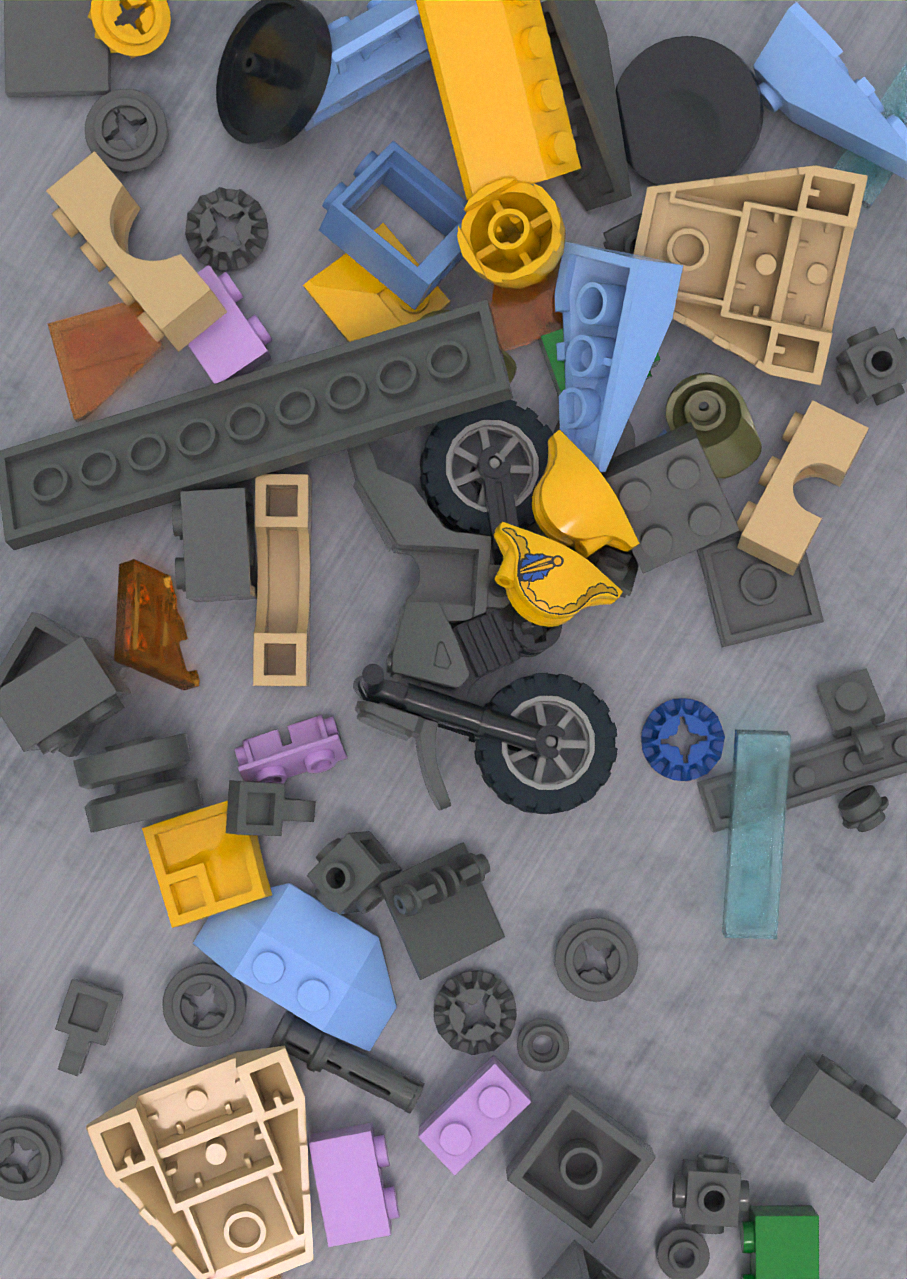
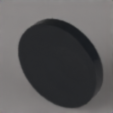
M261 0L246 12L230 35L218 69L216 101L224 128L237 141L259 149L280 147L296 137L316 112L324 95L330 74L332 45L326 20L314 5L304 0Z
M680 36L655 43L641 52L628 65L615 90L626 161L639 175L656 185L732 176L749 159L759 140L764 110L758 82L749 66L739 55L713 40L696 36Z

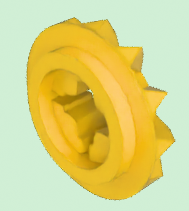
M92 0L88 18L92 20L95 29V38L102 40L110 48V53H120L130 56L131 59L156 50L166 39L171 22L167 0ZM120 4L126 10L144 7V10L134 21L137 27L136 30L130 23L124 26L121 24L115 25L114 22L118 20L117 17L122 13Z

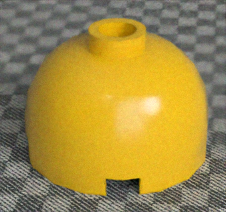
M504 178L485 185L468 200L464 208L466 214L462 219L461 229L458 226L457 239L462 256L479 277L501 288L522 289L539 283L555 269L564 253L566 230L559 207L543 187L534 183L531 185L518 182L516 179Z

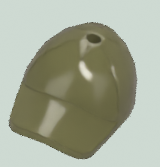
M707 372L698 373L683 379L672 390L667 399L665 418L670 431L692 422L717 478L723 479L736 475L758 459L762 449L760 438L745 400L729 381L719 375ZM707 402L708 406L705 409H701L699 404Z

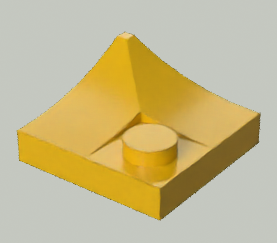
M384 223L374 230L414 265L419 266L417 261ZM346 253L303 285L304 289L348 342L415 322L427 313L443 310L450 305V300L437 286L414 310Z
M228 801L142 828L172 928L272 896L258 835L226 833Z

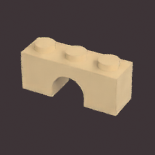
M813 400L805 415L796 411L782 437V440L790 443L782 459L780 460L772 456L758 484L766 487L758 504L748 501L737 521L739 531L742 532L737 548L793 576L822 519L806 511L798 504L793 493L794 485L805 478L818 477L840 487L869 428Z

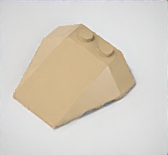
M813 165L647 187L634 254L683 265L672 319L712 340L715 344L738 355L769 375L821 385L854 230L857 227L868 176Z
M286 1046L233 1053L138 1091L87 1124L86 1129L106 1177L116 1188H120L139 1209V1214L149 1226L153 1225L170 1244L172 1247L171 1251L196 1279H268L314 1260L305 1094Z

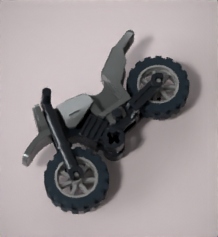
M511 399L438 421L425 443L420 458V485L428 498L427 504L412 484L378 470L369 443L347 449L355 478L353 487L389 552L392 550L393 553L411 556L418 566L420 578L417 588L406 598L405 604L400 608L386 661V672L391 676L390 680L384 679L383 669L379 665L369 664L363 669L362 676L357 677L353 683L354 691L362 700H365L357 701L355 711L358 713L357 719L373 728L405 741L411 737L415 738L421 773L428 793L439 811L451 807V802L437 764V727L468 736V741L475 743V760L483 774L481 776L486 785L492 788L500 800L527 813L554 814L569 811L586 803L608 781L611 775L612 764L616 762L618 748H615V737H618L615 722L612 723L608 714L610 712L608 706L603 699L599 700L590 686L573 680L571 676L548 674V672L536 673L519 678L499 690L490 702L485 703L484 707L466 701L471 686L481 677L511 665L514 661L520 659L519 656L529 658L542 653L557 642L562 631V625L553 627L542 626L543 635L539 636L536 640L532 634L523 635L521 626L528 620L514 609L507 597L506 589L495 581V576L504 559L494 538L495 529L501 522H505L526 530L536 522L532 510V496L536 485L545 473L548 463V439L553 435L548 425L543 426L537 419L539 415L528 407L524 410L516 405V401ZM488 432H496L511 439L497 453L496 447L490 446ZM477 433L482 450L479 457L458 447L465 439ZM518 445L524 453L528 466L511 465L505 461V457ZM455 456L472 465L470 473L453 479V457ZM511 475L528 476L523 491L517 497L513 492ZM471 483L475 488L477 503L467 499L458 488ZM435 513H437L443 519L442 523L445 524L451 530H448L441 524V522L435 516ZM543 705L558 707L566 711V713L556 725H547ZM533 707L536 723L518 718V716L523 711ZM572 718L575 719L580 727L583 741L562 740V737L565 735L563 729ZM508 749L516 753L509 756ZM560 749H583L580 762L573 772L560 756ZM525 757L536 762L532 780L522 775L513 763ZM548 759L554 762L565 777L564 779L552 783H541L545 763Z

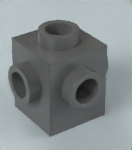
M873 326L847 339L850 347L836 357L839 366H836L837 376L847 395L853 394L857 404L873 398L876 406L905 393L902 384L907 382V339L905 337L898 339L894 328L879 334L876 326ZM874 354L880 355L887 371L880 372L874 369L871 362Z
M370 831L348 833L342 840L338 838L327 844L316 856L319 863L306 876L317 888L315 894L319 901L330 911L337 912L339 915L354 912L365 914L384 899L378 883L400 873L402 869Z
M714 1154L697 1155V1160L683 1159L682 1176L674 1175L672 1206L679 1208L684 1223L693 1224V1231L704 1234L724 1233V1227L738 1228L739 1212L747 1213L749 1181L741 1180V1173L735 1163H730L728 1157ZM715 1190L722 1193L721 1203L704 1202V1197L708 1192Z

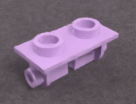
M321 714L317 717L289 725L288 730L292 743L285 746L282 744L278 729L243 740L244 746L235 748V754L239 763L238 769L243 780L285 783L289 777L304 772L321 773L334 767L336 762L347 759L334 717L324 719Z

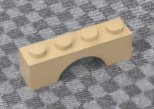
M95 151L46 190L59 206L58 209L51 213L71 238L80 232L87 240L80 249L99 273L107 266L111 269L115 277L108 284L127 307L135 301L139 303L144 312L137 319L156 342H159L166 336L179 352L227 313V310L182 254L158 261L142 260L129 254L128 237L130 228L141 208Z
M264 474L255 477V531L258 583L253 647V686L310 687L312 479L308 474Z

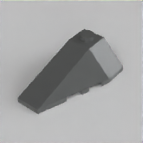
M546 0L541 2L581 169L563 174L562 176L586 211L632 196L614 77L607 33L595 0Z

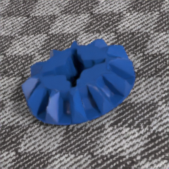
M678 698L662 703L650 713L642 729L641 745L646 760L660 775L672 780L690 781L708 774L720 760L725 735L718 716L709 707L696 700ZM682 716L688 733L705 736V740L689 745V754H686L687 762L684 763L683 755H680V750L677 746H670L668 743L661 744V739H669V736L677 734L680 717Z

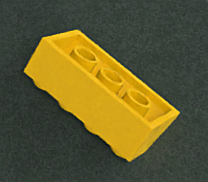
M416 0L466 199L469 200L485 185L504 178L533 184L581 169L540 0Z

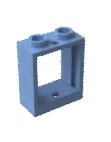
M392 141L379 155L371 151L361 161L353 174L356 179L348 187L343 182H340L330 192L322 205L327 210V213L319 231L415 310L464 258L458 243L457 232L458 226L461 229L462 219L466 214L464 208L467 202L396 142ZM381 184L386 186L446 236L418 267L353 214Z

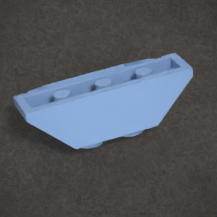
M371 0L366 6L368 11L350 20L348 16H344L328 25L332 45L330 74L321 102L311 120L304 127L306 132L431 60L416 0Z
M292 883L270 887L272 896L208 917L193 942L196 947L230 975L319 1030L370 1052L397 1007L379 936L343 914L339 915L337 912L330 911L318 899Z

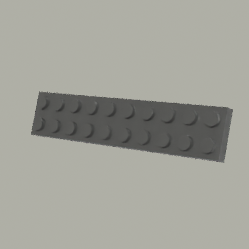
M486 299L0 450V505L5 542L13 550H17L181 500V491L218 489L513 399L490 304Z

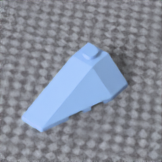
M797 2L794 3L783 16L753 65L756 80L761 90L763 104L773 113L780 109L793 123L907 180V127L895 115H890L885 119L881 114L884 111L883 105L874 93V87L865 77L862 79L857 78L853 81L849 76L847 67L839 57L843 52L842 49Z
M565 242L554 293L555 312H562L564 342L556 343L557 361H564L565 390L558 397L560 430L587 456L600 472H606L673 318L683 265L636 254Z

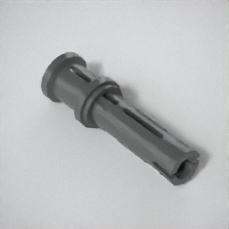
M288 1010L285 1011L268 1045V1048L286 1046L288 1054L307 1063L308 1070L321 1072L324 1069L394 1104L409 1114L414 1109L425 1083L406 1076L382 1062L338 1041L337 1037L319 1030L310 1023L296 1017L295 1014Z

